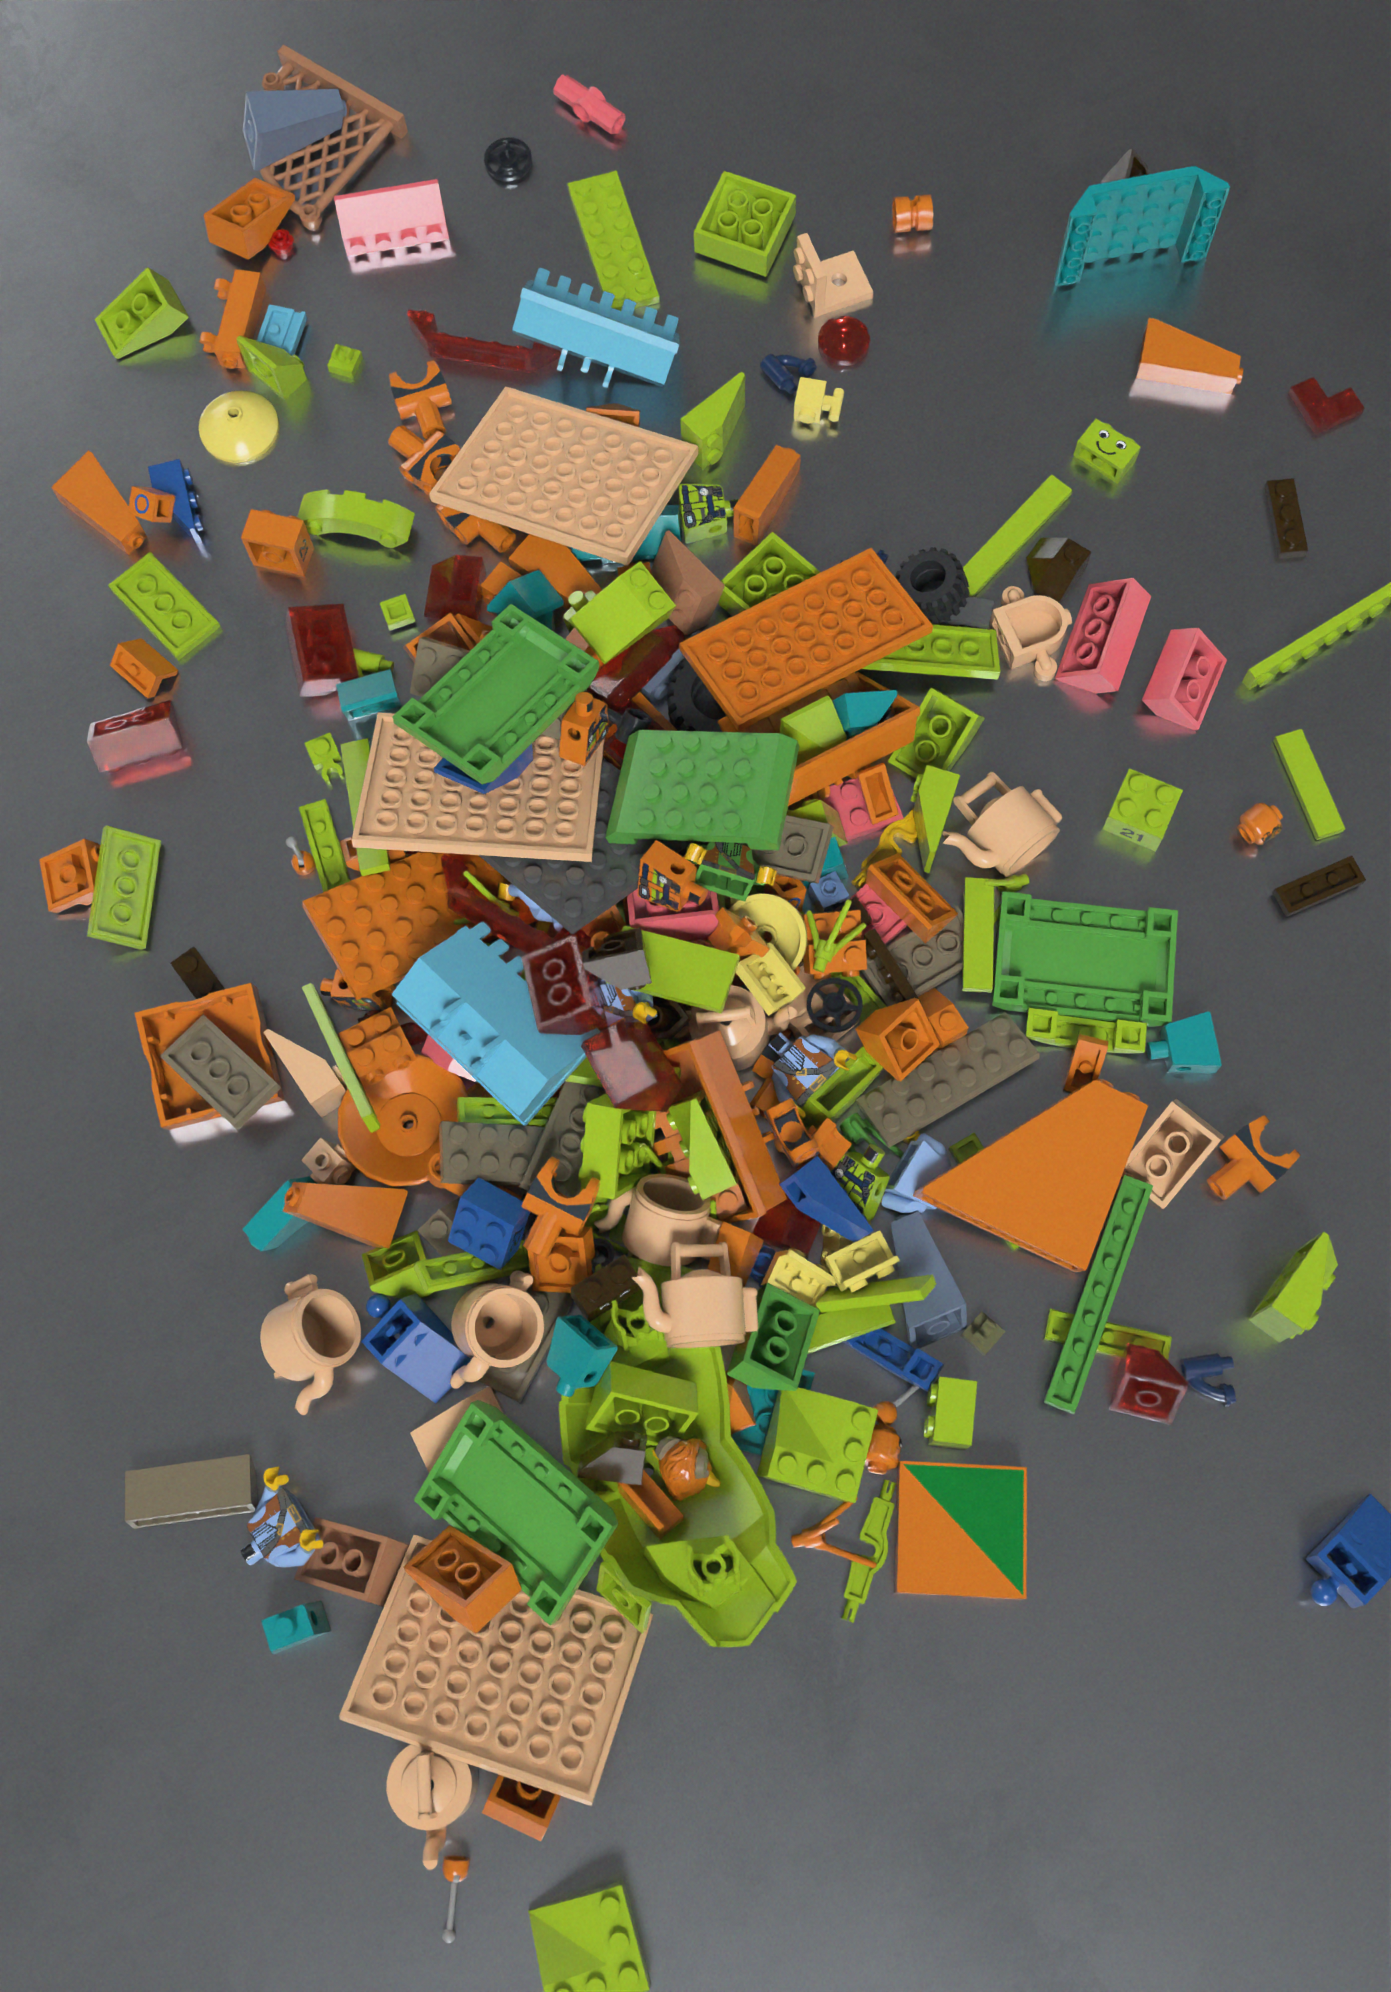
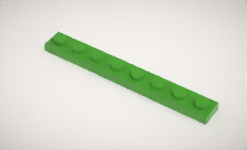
M1124 1175L1044 1400V1403L1071 1414H1074L1153 1189L1151 1184Z

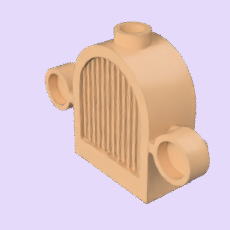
M1007 587L1001 597L1002 607L993 609L990 618V625L992 629L996 630L998 643L1010 669L1036 661L1033 669L1035 677L1040 681H1049L1054 678L1057 671L1056 661L1049 656L1060 647L1067 625L1072 624L1071 614L1067 608L1064 609L1056 600L1050 597L1036 595L1024 598V593L1019 587Z

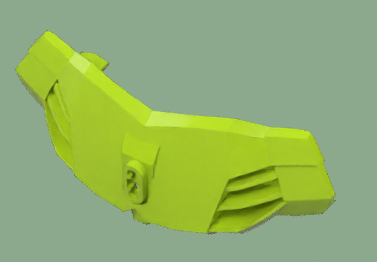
M626 1257L636 1273L638 1268L641 1267L652 1277L657 1286L659 1303L662 1309L661 1284L671 1281V1267L653 1264L643 1259ZM600 1263L595 1266V1272L603 1268ZM681 1266V1277L693 1270ZM641 1289L618 1305L616 1300L611 1301L612 1308L590 1323L618 1347L611 1360L612 1362L696 1383L699 1413L680 1439L696 1438L705 1442V1451L708 1452L712 1472L721 1481V1484L716 1488L706 1484L705 1489H702L699 1494L695 1493L694 1496H688L682 1501L678 1499L674 1501L672 1496L669 1495V1490L666 1488V1483L660 1473L659 1460L653 1456L652 1450L656 1449L657 1446L646 1444L643 1469H654L650 1478L684 1515V1520L659 1540L618 1491L617 1482L578 1478L613 1509L619 1523L600 1555L604 1562L610 1564L627 1591L654 1602L675 1606L687 1623L708 1646H749L773 1613L779 1612L795 1587L797 1580L788 1561L776 1544L775 1511L751 1465L731 1437L730 1403L721 1347H666L664 1333L650 1327L644 1317L643 1291ZM595 1386L575 1389L573 1396L561 1395V1401H559L563 1464L571 1468V1472L575 1477L578 1475L581 1455L610 1436L585 1429Z

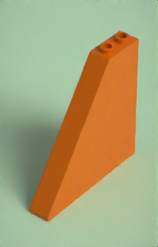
M1093 1080L915 1190L913 1197L1072 1272L1086 1271L1148 1105L1139 1101L1140 1098L1133 1093H1122L1114 1089V1085L1106 1080Z

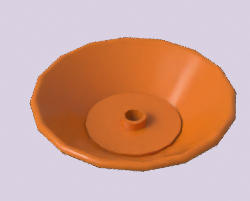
M415 1054L417 1060L413 1061L406 1069L395 1070L385 1075L382 1081L363 1086L381 1124L380 1129L372 1133L369 1131L360 1116L348 1087L338 1108V1138L347 1159L367 1178L390 1186L420 1185L429 1181L427 1175L429 1161L434 1154L440 1152L439 1125L442 1121L458 1122L457 1099L458 1097H470L462 1079L457 1074L445 1070L435 1064L431 1058L421 1054ZM411 1120L414 1122L411 1128H404L406 1121ZM438 1165L435 1170L440 1175V1165Z

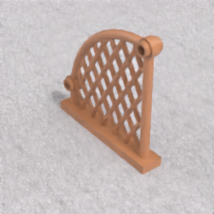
M283 44L277 51L282 67L277 73L268 72L264 75L262 80L264 91L284 90L286 85L296 82L295 90L339 89L341 100H345L347 106V115L343 117L340 136L329 139V134L324 137L323 142L313 146L311 143L305 149L294 152L260 170L263 179L269 184L288 192L301 188L300 198L298 201L294 200L289 209L300 216L304 227L315 230L322 222V211L386 136L391 132L402 139L408 130L404 114ZM302 81L309 84V86L301 88ZM350 109L357 112V114L349 116ZM366 118L374 122L365 126ZM360 119L359 128L347 133L348 123ZM379 128L370 140L363 145L364 133ZM358 135L357 145L346 148V140ZM340 142V150L328 155V147ZM322 149V158L310 162L311 153ZM359 151L344 169L345 155ZM304 156V165L292 169L293 159ZM339 158L338 167L326 172L327 162ZM287 162L286 171L274 175L275 166ZM321 165L320 174L308 178L309 169ZM303 172L302 181L290 185L291 176ZM340 173L324 192L325 179ZM285 178L284 188H282L277 181ZM319 181L318 191L306 195L307 185ZM321 196L314 205L305 204L302 206L304 202Z

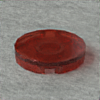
M840 316V319L835 320L832 318L820 328L818 334L819 352L825 360L834 365H854L867 355L870 347V336L866 325L854 317Z

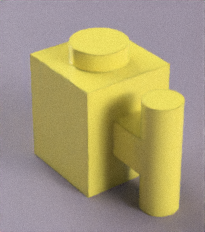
M800 377L794 404V420H799L803 423L820 424L822 411L824 410L830 411L828 416L830 421H838L844 390L835 388L833 396L826 395L827 381Z

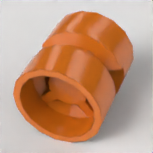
M930 194L916 195L913 200L909 196L893 198L892 219L895 233L910 232L912 227L916 231L932 230L933 204Z

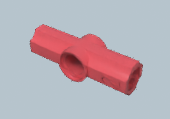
M562 74L557 79L556 85L553 88L554 95L573 107L579 119L587 123L591 120L610 134L617 135L621 131L626 121L625 114L606 102L604 95L599 89L593 86L588 89L569 75L565 76Z

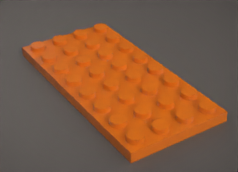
M869 548L679 643V648L739 732L932 633L933 625L874 550Z
M418 852L390 864L391 870L358 877L302 901L303 909L356 1000L402 981L419 957L453 936L465 925L471 929L480 922H484L491 928V932L482 939L484 943H488L499 936L501 937L537 921L533 917L529 906L520 897H515L513 901L499 899L500 882L511 884V882L479 855ZM464 871H468L497 899L510 904L509 908L519 912L515 923L505 918L503 921L496 918L495 920H484L468 924H454L455 919L485 914L490 904V901L464 877Z

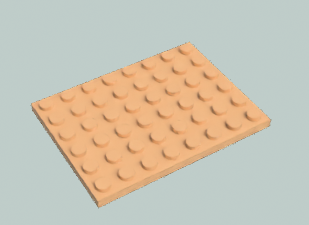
M505 386L429 495L431 502L628 566L698 456V445Z
M395 713L377 714L352 836L353 847L592 862L605 738L586 766L559 757L560 740L541 734L532 743L533 761L521 775L486 794H482L435 773L434 767L443 757L394 724L392 716Z
M413 1535L340 1712V1720L592 1806L653 1619V1614L650 1613L647 1629L641 1634L605 1598L577 1589L558 1621L550 1626L527 1605L530 1597L521 1590L475 1634L454 1620L405 1572L403 1567L432 1541Z

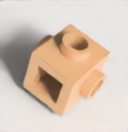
M320 1138L301 1160L313 1172L310 1176L318 1184L342 1185L349 1180L351 1173L356 1168L347 1159L341 1144L335 1145L323 1138Z

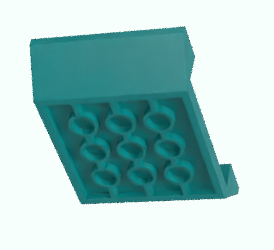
M1197 166L1090 185L1069 214L1053 281L1054 285H1070L1080 281L1085 262L1089 263L1108 257L1115 258L1134 252L1141 253L1155 248H1167L1171 245H1176L1181 262L1188 260L1196 261L1207 257L1230 190L1229 183Z

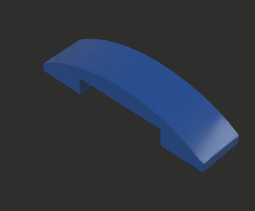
M881 1328L843 1341L881 1367L925 1391L930 1389L931 1384H933L944 1367L942 1362L918 1348L911 1347Z

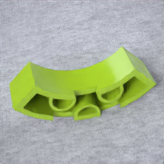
M329 489L304 494L297 517L304 521L308 533L313 535L348 533L367 537L380 542L385 547L394 548L408 542L415 513L386 499H383L382 503L366 499V493L344 490L343 495L330 494Z

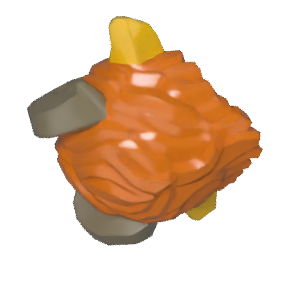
M666 1436L658 1443L656 1449L652 1450L653 1456L659 1460L660 1473L666 1483V1488L669 1490V1495L672 1496L674 1501L677 1499L682 1501L688 1496H694L695 1493L699 1494L702 1489H705L706 1484L715 1488L721 1484V1481L712 1472L708 1452L705 1451L706 1444L701 1439L691 1438L684 1440L673 1436Z

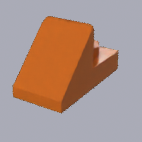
M1081 1034L1078 1035L1075 1049L1071 1051L1064 1090L1073 1092L1084 1084L1099 1078L1108 1049V1041Z

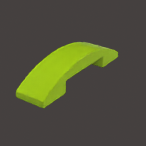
M1028 1008L1025 1036L1038 1042L1075 1049L1078 1035L1081 1034L1108 1041L1107 1053H1144L1147 1023L1119 1019L1116 1022L1061 1016L1058 1015V1011Z

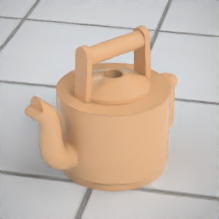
M990 772L981 782L961 796L957 795L953 798L954 804L972 826L967 833V837L956 832L943 831L942 834L945 838L943 844L958 847L975 866L980 868L995 867L1005 877H1009L1029 864L1047 848L1058 835L1060 829L1057 824L1063 817L1040 789L1034 790L1031 794L1023 786L1011 790L994 772ZM994 786L1003 796L989 801L983 807L979 817H977L968 804Z
M731 985L722 1014L693 1006L691 1010L692 1019L689 1021V1026H684L674 1037L682 1044L699 1036L720 1030L735 1070L740 1071L756 1063L769 1044L770 1035L779 1034L786 1030L789 1020L796 1017L797 1010L794 1007L786 1006L775 1012L774 1016L766 1017L763 1008L751 992ZM732 1020L731 1024L727 1026L721 1024L723 1021Z
M652 1174L640 1179L635 1188L633 1187L615 1200L611 1199L607 1216L595 1221L594 1224L599 1228V1234L609 1231L619 1223L624 1208L630 1206L622 1234L623 1243L629 1250L628 1257L671 1267V1245L673 1242H679L680 1245L715 1244L722 1222L709 1217L711 1211L710 1197L702 1200L700 1193L695 1195L687 1179L669 1174ZM680 1257L681 1266L688 1265L695 1261L697 1257ZM702 1257V1258H704V1259H706V1260H710L711 1257Z
M726 1242L703 1245L672 1243L671 1281L661 1284L662 1309L659 1303L657 1286L652 1277L639 1267L637 1277L632 1278L643 1291V1311L647 1323L656 1331L664 1333V1340L668 1348H702L739 1344L745 1342L744 1336L746 1332H756L759 1328L756 1300L757 1289L754 1287L743 1288L742 1278L731 1277ZM680 1257H719L721 1274L708 1269L693 1270L681 1277Z
M519 1270L514 1271L510 1276L511 1282L509 1286L485 1283L473 1287L460 1298L452 1315V1333L459 1349L471 1358V1361L467 1365L460 1367L451 1376L450 1384L452 1388H460L465 1382L478 1381L485 1375L490 1366L507 1368L519 1365L530 1358L537 1350L543 1337L544 1319L538 1303L526 1292L534 1281L531 1274L523 1273ZM490 1318H492L493 1325L490 1328H486Z
M314 1274L306 1275L285 1285L284 1291L288 1296V1301L275 1307L267 1314L260 1334L262 1351L267 1362L275 1371L274 1378L284 1377L293 1381H303L314 1377V1381L306 1386L297 1397L294 1409H297L301 1415L307 1414L313 1399L320 1398L329 1392L334 1380L333 1368L344 1364L354 1355L361 1338L360 1321L353 1305L342 1294L334 1290L318 1289L317 1277Z
M410 1744L397 1755L389 1769L386 1786L387 1796L394 1813L400 1820L413 1828L426 1830L423 1864L425 1868L432 1870L438 1863L439 1852L445 1846L447 1825L464 1814L476 1796L479 1783L478 1768ZM431 1780L434 1782V1788H433L432 1791H431Z

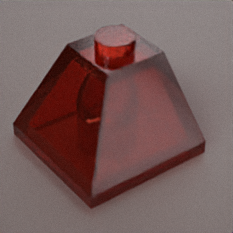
M1127 1343L1119 1363L1110 1410L1171 1425L1187 1391L1188 1382L1158 1350Z

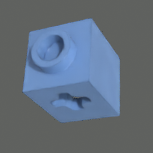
M836 871L820 878L819 884L811 883L809 885L808 895L818 913L831 912L849 899V894Z

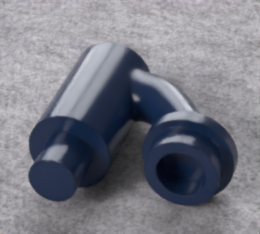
M769 354L760 363V368L780 390L786 389L789 394H793L798 386L793 382L794 376L785 366L798 368V373L805 378L812 376L817 369L813 358L804 360L790 355L775 356L774 354Z
M1218 1353L1180 1359L1183 1379L1187 1380L1195 1390L1222 1401L1224 1407H1230V1404L1236 1403V1395L1232 1385L1222 1383L1218 1389L1203 1380L1205 1377L1222 1375L1225 1369L1234 1368L1231 1356L1220 1357Z

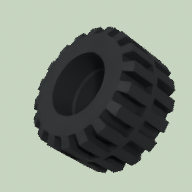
M936 547L930 548L926 552L925 549L919 550V554L908 556L909 561L901 563L900 567L902 570L897 571L895 577L928 620L933 622L934 625H940L942 620H945V622L950 621L951 615L957 616L960 613L959 608L965 607L967 603L965 598L969 597L970 592L963 567L953 553L948 554V551L943 548L937 551ZM944 581L942 585L934 591L926 593L921 592V590L931 582Z

